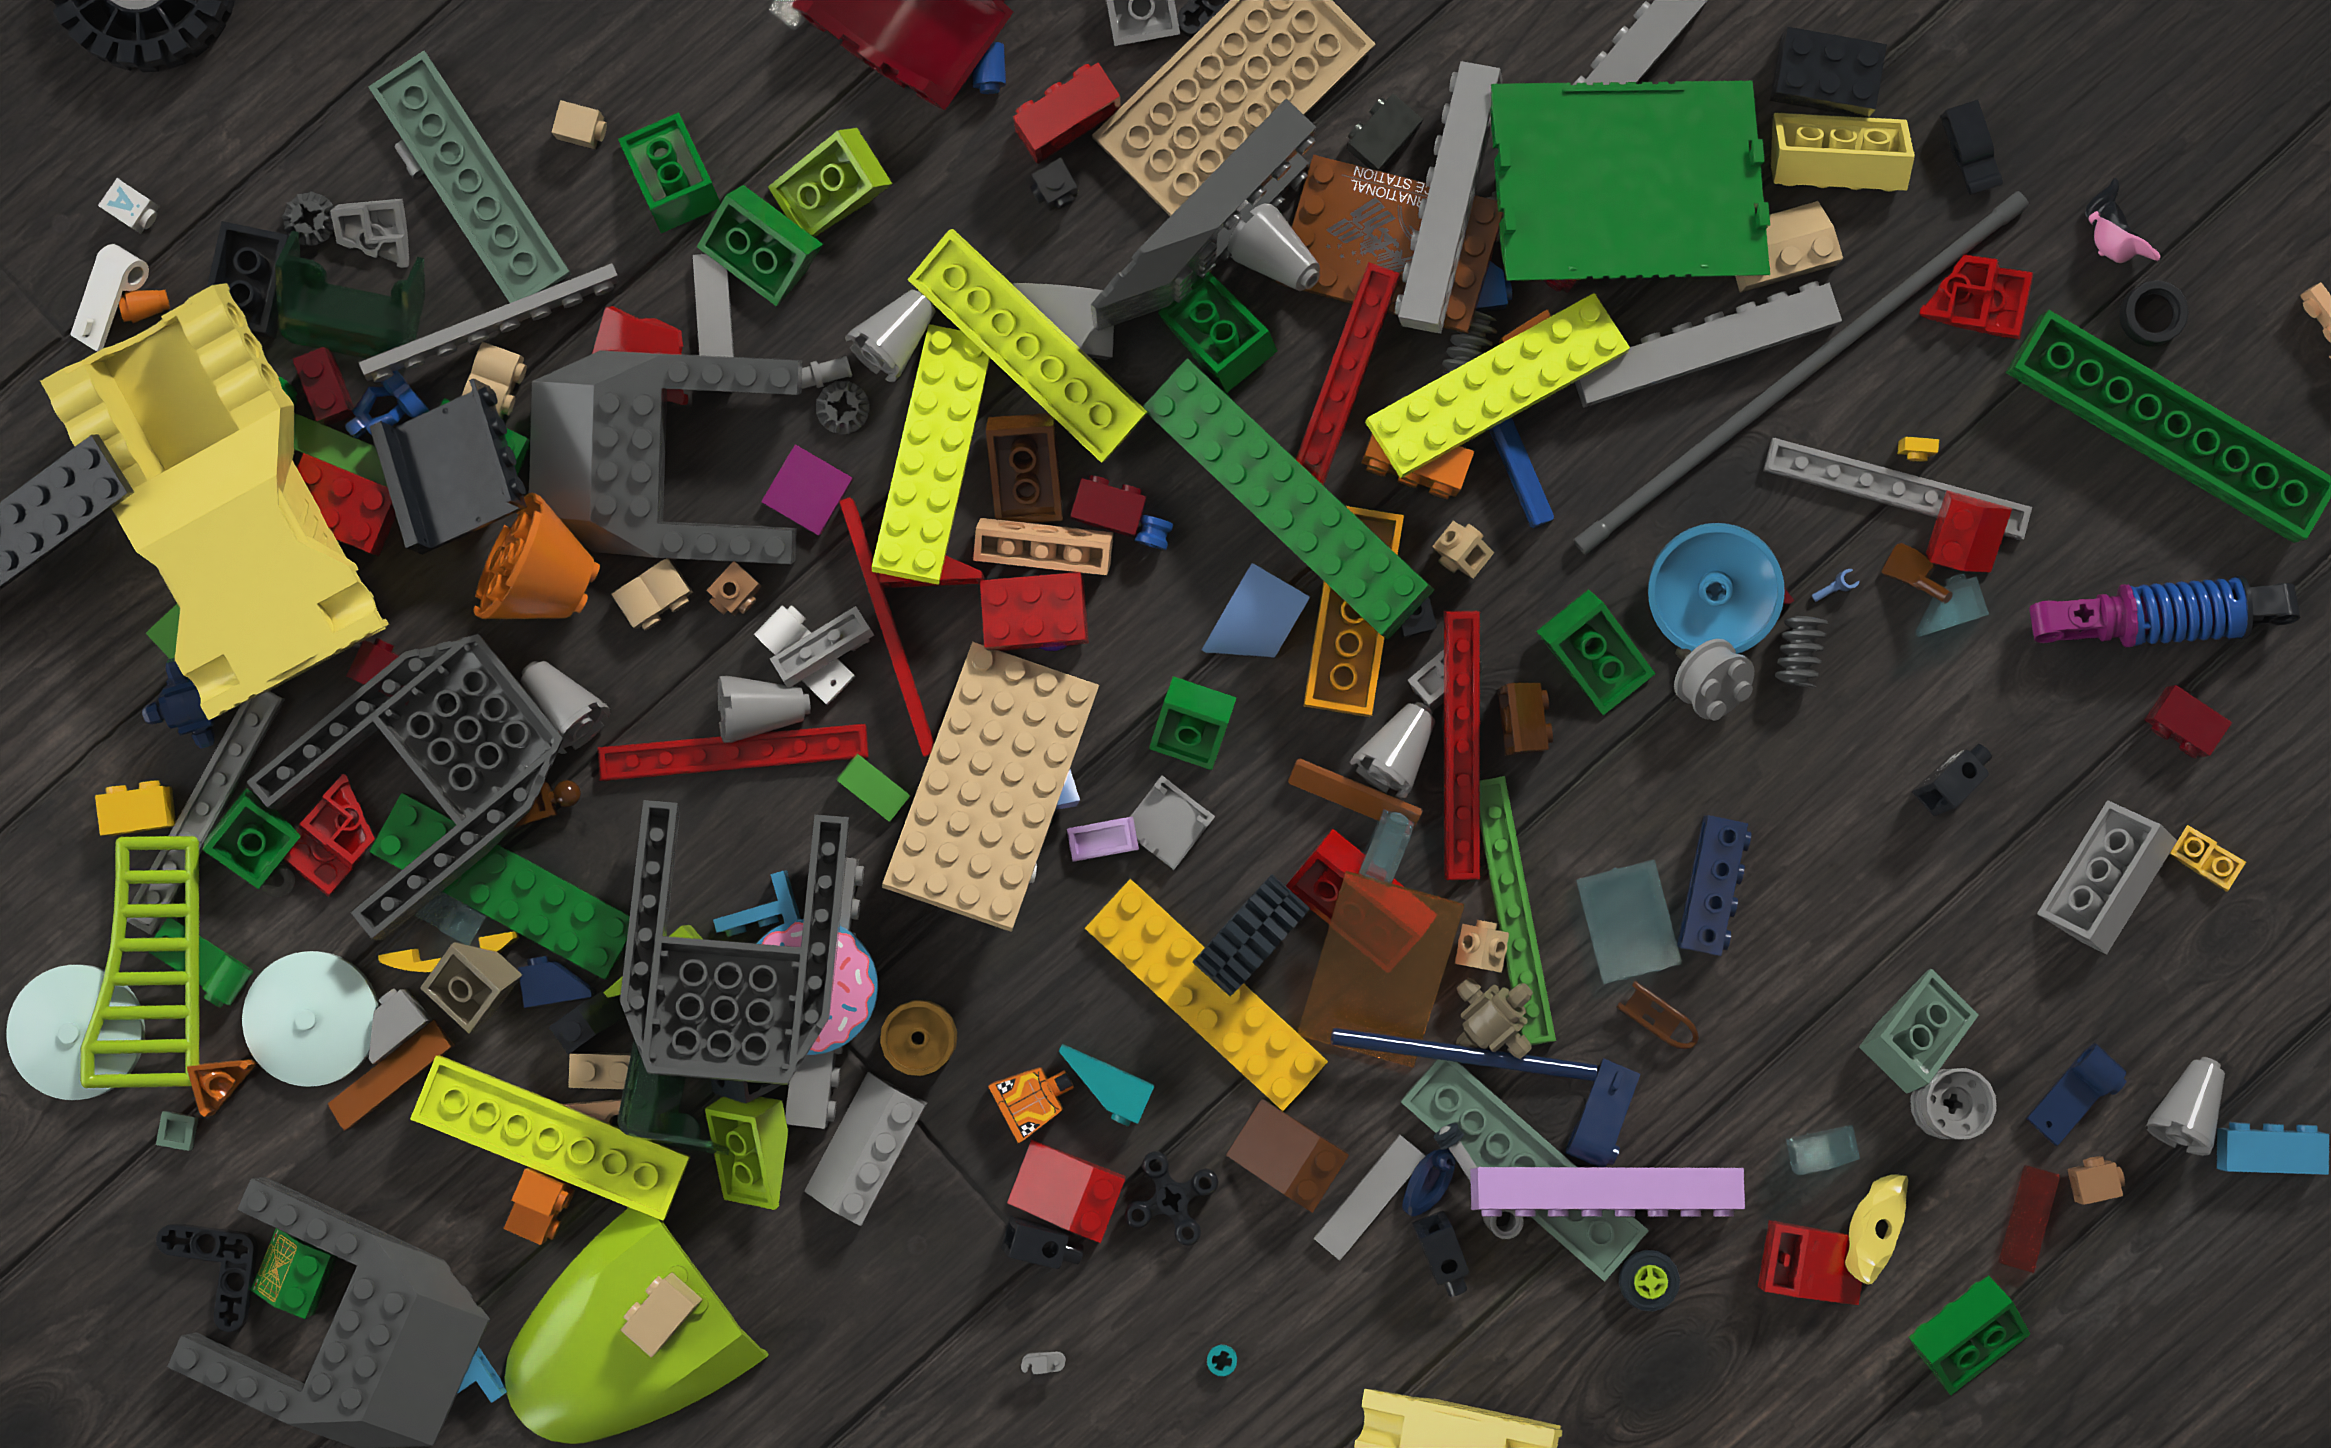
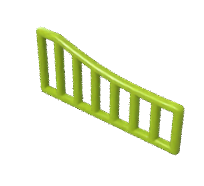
M195 836L119 837L115 842V895L110 949L103 982L80 1048V1082L84 1088L192 1086L187 1066L199 1064V840ZM129 850H185V870H130ZM185 883V904H128L129 884ZM185 917V937L125 938L127 918ZM185 951V971L119 972L123 952ZM185 985V1005L109 1006L115 986ZM185 1019V1039L97 1041L104 1020ZM185 1053V1073L95 1075V1054Z

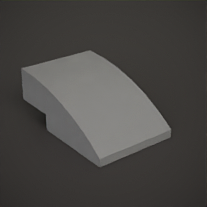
M1106 0L1114 46L1180 34L1174 0Z

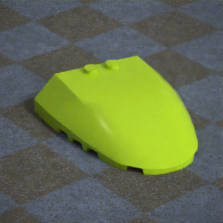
M629 1207L582 1250L549 1288L514 1340L507 1357L504 1378L510 1405L517 1417L527 1428L550 1441L578 1444L620 1434L679 1411L733 1381L767 1358L769 1354L766 1350L760 1348L741 1329L669 1232L664 1222ZM670 1273H673L703 1300L654 1356L650 1357L620 1331L627 1323V1320L623 1317L636 1302L641 1305L649 1297L645 1290L658 1276L664 1279Z

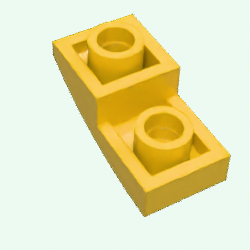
M2187 825L2169 854L2200 876L2228 892L2246 862L2216 845V841Z

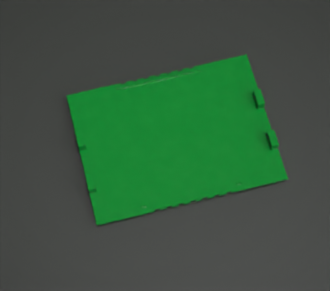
M1675 81L1674 84H1669L1668 82H1658V84H1652V82H1642V84H1636V82H1626V84L1609 82V85H1603V82H1594L1593 85H1587V83H1576V85H1570V83L1491 84L1493 148H1498L1499 152L1494 159L1498 212H1504V218L1499 223L1501 253L1507 281L1587 279V276H1592L1593 279H1603V276H1609V279L1620 278V276L1636 278V275H1642V278H1652L1653 275H1658L1659 278L1669 277V275L1686 277L1685 274H1691V277L1770 275L1766 231L1770 226L1769 204L1764 202L1761 165L1765 161L1763 139H1758L1753 81Z

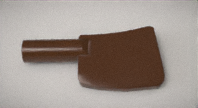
M1899 543L1893 548L1882 569V573L1886 577L1897 579L1918 590H1922L1944 604H1947L1952 598L1953 593L1929 579L1935 569V565L1925 555L1903 543Z

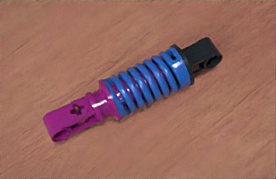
M2243 575L2234 576L2228 582L2225 579H2217L2214 582L2207 579L2201 582L2194 580L2189 583L2181 581L2176 584L2167 582L2163 585L2154 583L2150 586L2141 584L2139 587L2124 584L2119 586L2116 596L2098 594L2096 599L2058 602L2042 601L2029 607L2035 642L2050 643L2058 640H2079L2098 637L2101 641H2110L2112 638L2119 637L2124 647L2141 645L2146 640L2150 644H2156L2158 640L2162 643H2169L2171 640L2182 642L2184 639L2195 641L2197 638L2204 641L2210 637L2217 640L2224 636L2229 639H2247L2251 634L2252 626L2287 625L2301 618L2294 584L2279 583L2271 586L2250 587Z

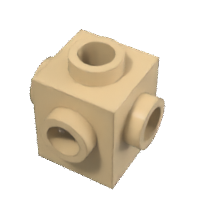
M1452 521L1432 546L1442 556L1439 562L1453 573L1458 569L1473 579L1494 554L1482 540L1484 536L1480 531L1470 524L1463 527L1455 521Z
M1477 920L1476 926L1462 924L1455 964L1502 973L1509 933L1496 930L1497 923Z

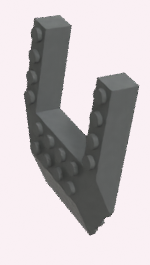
M1286 98L1131 257L1133 260L1121 272H1118L1107 287L1091 303L1093 327L1099 331L1166 308L1174 301L1178 304L1181 303L1192 291L1191 286L1198 279L1201 278L1203 280L1215 268L1216 263L1221 258L1227 261L1232 256L1228 252L1230 237L1241 220L1247 223L1254 216L1250 213L1252 209L1264 203L1272 204L1278 209L1285 201L1282 197L1283 194L1290 187L1296 190L1306 180L1308 175L1305 172L1308 170L1309 163L1302 156L1316 142L1313 138L1316 126Z
M600 350L532 381L529 493L533 492L540 495L577 540L593 552L655 558L792 564L796 561L797 528L663 521L667 389L798 395L802 392L803 360Z
M479 634L464 637L453 642L439 643L436 646L419 650L405 651L247 781L267 808L280 811L380 729L454 821L456 826L351 912L371 939L384 940L487 855L532 809L564 738ZM383 689L384 692L389 693L393 696L390 698L378 691Z
M643 800L620 1003L647 1074L788 1085L830 1016L850 829L849 817L814 815L801 947L667 936L680 811L678 803Z
M267 1177L251 1178L237 1210L357 1265L356 1270L305 1383L197 1332L181 1335L167 1367L286 1424L355 1448L434 1446L489 1324L490 1318L473 1301L470 1292L459 1283L445 1260Z

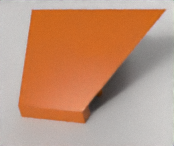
M253 1059L187 1066L199 1113L203 1117L214 1115L257 1063Z

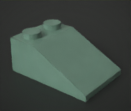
M1929 969L1876 1023L1859 1048L1907 1094L1930 1083L1979 1015L1933 969Z

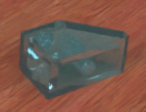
M1960 574L1945 579L1947 586H1944V588L1953 593L1952 598L1947 604L1934 597L1932 598L1916 629L1917 637L1989 615L1977 576L1966 579L1965 574Z
M1384 809L1368 841L1359 874L1390 887L1410 840L1415 822L1408 820L1401 813L1390 812Z
M1853 1125L1786 1139L1792 1170L1799 1175L1832 1169L1860 1159Z

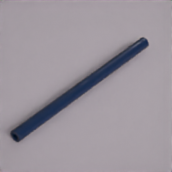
M1333 1028L1331 1032L1332 1045L1595 1081L1597 1076V1065L1531 1055H1525L1519 1059L1510 1052H1492L1489 1049Z

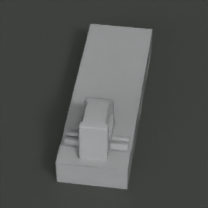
M855 606L773 656L770 660L787 688H790L848 651H855V649L870 641L869 638L874 636V634Z

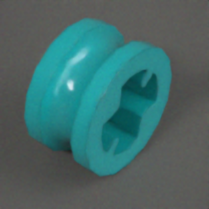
M1227 1345L1213 1347L1207 1356L1209 1370L1217 1376L1230 1375L1237 1366L1235 1351ZM1221 1351L1229 1353L1227 1358H1232L1231 1365H1225L1223 1370L1217 1369L1215 1367L1217 1363L1212 1362L1213 1356H1219Z

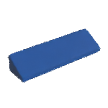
M1511 417L1489 429L1530 527L1535 528L1552 521L1554 515Z

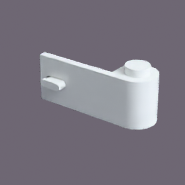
M115 244L107 245L97 254L70 335L97 352L103 349L122 292L135 291L141 288L148 278L149 268L146 262Z
M782 605L754 635L772 653L777 655L811 634V632L802 624L806 618L791 605L786 609ZM835 659L802 681L828 705L856 676L841 661Z

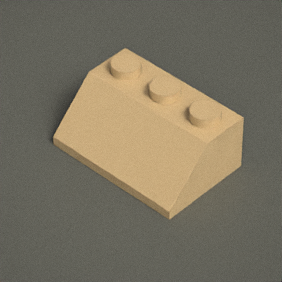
M1816 201L1770 214V226L1766 229L1770 275L1735 277L1741 293L1836 266L1843 259L1834 226L1820 203Z

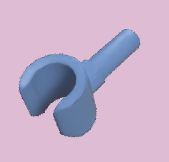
M1846 569L1837 574L1835 581L1830 583L1829 586L1811 596L1817 602L1833 592L1839 590L1849 591L1858 586L1860 581L1848 585L1844 580V576L1853 571V569Z

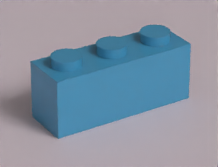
M2229 1122V1129L2217 1128V1169L2231 1172L2329 1175V1134L2319 1132L2317 1125H2296V1131L2284 1130L2283 1124L2264 1123L2263 1130L2250 1129V1123Z

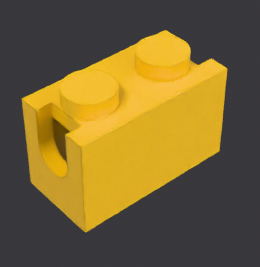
M159 780L139 783V789L127 791L126 785L105 788L106 794L95 795L100 836H114L174 827L176 823L172 787L160 786Z

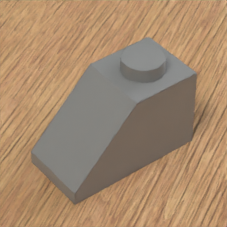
M393 988L378 1000L381 1006L374 1010L369 1060L372 1064L380 1063L432 1021V1018L408 989H400L397 992Z

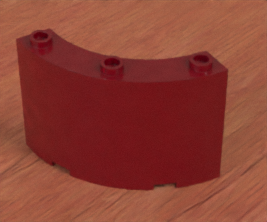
M794 0L791 5L795 11L821 32L826 30L838 40L842 38L843 41L840 46L869 67L902 88L908 85L917 93L916 95L919 98L943 110H946L1014 13L1004 3L1006 0Z

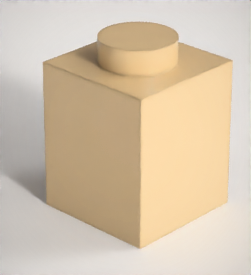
M560 100L552 134L558 140L596 150L598 141H603L607 129V122H604L601 112Z

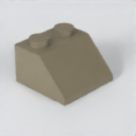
M454 942L420 989L470 1034L493 1016L522 977V974L498 952Z

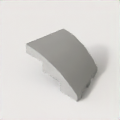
M1012 284L1089 357L1103 360L1113 357L1114 326L1098 331L1093 327L1091 303L1103 290L1053 284Z

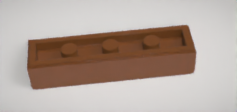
M1303 759L1296 760L1288 779V783L1407 833L1413 831L1422 814L1421 808Z
M436 1020L430 1022L328 1103L341 1128L344 1131L350 1130L430 1067L436 1055H445L455 1045Z

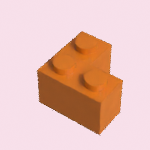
M526 1168L511 1199L515 1203L503 1229L539 1245L545 1243L548 1238L553 1240L561 1224V1221L557 1220L558 1214L563 1208L567 1209L573 1198L575 1190L571 1189L572 1184L533 1168Z

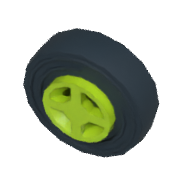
M1643 1250L1634 1253L1625 1260L1619 1273V1286L1622 1295L1630 1305L1642 1311L1653 1312L1665 1308L1674 1301L1679 1291L1680 1276L1677 1266L1668 1256L1659 1251Z

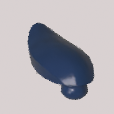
M1449 1149L1434 1150L1426 1155L1414 1169L1402 1204V1209L1408 1215L1417 1216L1429 1210L1441 1199L1447 1190L1456 1164V1159Z

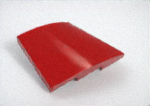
M1963 255L1954 266L1952 273L1938 286V290L1928 303L1921 307L1919 314L1924 318L1947 325L2020 340L2033 281V272L2000 268L1998 259Z
M614 306L605 307L592 354L600 350L682 354L681 330L656 318L639 319ZM667 389V401L687 405L688 395L684 394L683 389Z
M342 774L322 796V800L299 824V828L296 831L301 836L282 860L326 896L330 897L375 841L345 774Z

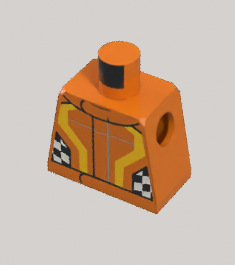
M1042 1067L995 1081L988 1086L1018 1143L1025 1140L1061 1112L1063 1107L1058 1096L1074 1088L1065 1070L1047 1078Z

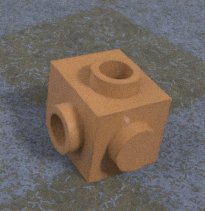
M733 561L706 591L713 596L709 602L723 615L727 611L736 615L739 611L744 614L751 608L756 601V598L753 596L762 585L738 563Z
M2103 1156L2084 1159V1165L2067 1169L2074 1201L2085 1205L2123 1196L2121 1187L2125 1186V1179L2122 1169L2116 1167L2115 1162L2104 1160Z

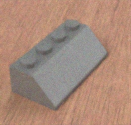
M2107 800L2037 914L2080 942L2107 955L2177 840L2161 824Z
M868 1071L811 1177L805 1192L831 1211L861 1226L865 1222L928 1103Z

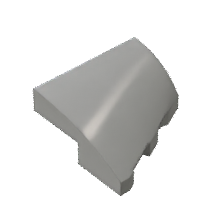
M403 199L338 204L330 210L337 244L350 249L359 248L366 255L374 258L378 256L396 262L397 266L401 268L409 266L408 233Z

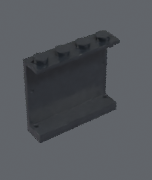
M474 378L469 380L472 387L470 393L396 427L382 421L370 426L405 547L422 555L527 508L523 496L526 494L523 482L518 478L514 467L516 465V457L506 441L505 434H507V428L502 418L498 415L495 405L498 403L496 393L489 385Z

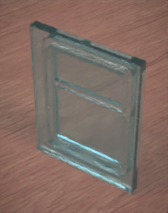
M1654 859L1576 879L1603 984L1621 979L1627 980L1629 977L1652 971H1661L1664 968L1682 964Z

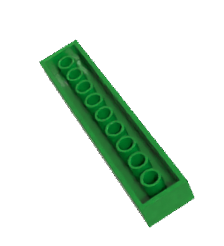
M2047 310L2038 316L2005 372L2293 543L2308 538L2331 499V476L2051 310Z
M1188 358L1144 404L1143 408L1148 412L1149 416L1386 639H1389L1434 591L1421 576Z

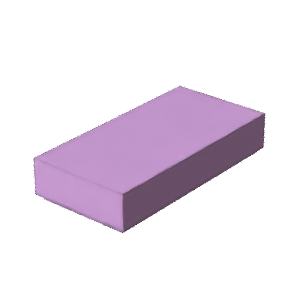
M1133 817L1067 829L1072 862L1139 850Z

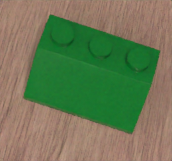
M742 185L725 196L697 248L772 304L778 306L808 271L823 244L746 186Z
M1988 1275L1982 1281L1974 1283L1956 1301L1944 1306L1941 1312L1930 1321L1919 1325L1908 1338L1919 1356L1951 1396L2031 1334L2014 1302Z

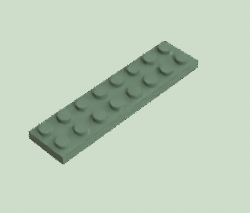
M422 51L368 86L509 303L548 289L571 275L562 258L425 51Z
M1436 1059L1400 1101L1435 1133L1444 1126L1457 1123L1458 1128L1464 1134L1460 1142L1477 1167H1576L1458 1062ZM1535 1210L1536 1216L1532 1217L1604 1282L1649 1231L1634 1217H1615L1614 1210H1602L1601 1217H1581V1210H1569L1568 1217H1548V1210Z

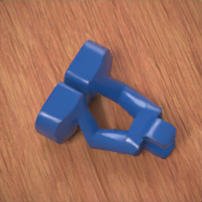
M395 370L392 377L381 381L384 387L367 388L352 410L356 417L349 421L345 427L350 435L359 439L367 432L372 435L370 426L382 421L393 426L399 422L405 413L409 417L415 418L430 410L401 374ZM394 396L397 398L398 405L389 413L374 419L369 415L377 397Z

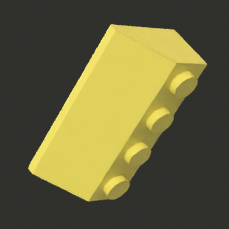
M1774 113L1771 169L1774 184H1782L1784 186L1811 185L1819 188H1827L1829 186L1848 187L1853 190L1867 188L1881 189L1888 192L1908 190L1915 156L1907 120Z

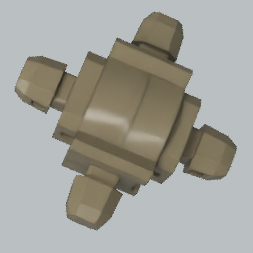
M1468 977L1457 987L1458 994L1464 1002L1468 1001L1471 1005L1461 1013V1018L1466 1020L1462 1024L1465 1031L1457 1038L1456 1045L1475 1048L1479 1046L1483 1049L1489 1046L1492 1052H1496L1506 1043L1509 1047L1507 1050L1514 1057L1521 1059L1532 1049L1525 1035L1521 1036L1518 1033L1528 1023L1527 1018L1523 1017L1526 1013L1524 1005L1532 998V990L1525 983H1522L1511 990L1503 987L1499 991L1498 986L1493 984L1486 992L1482 993L1480 990L1481 986L1474 979Z

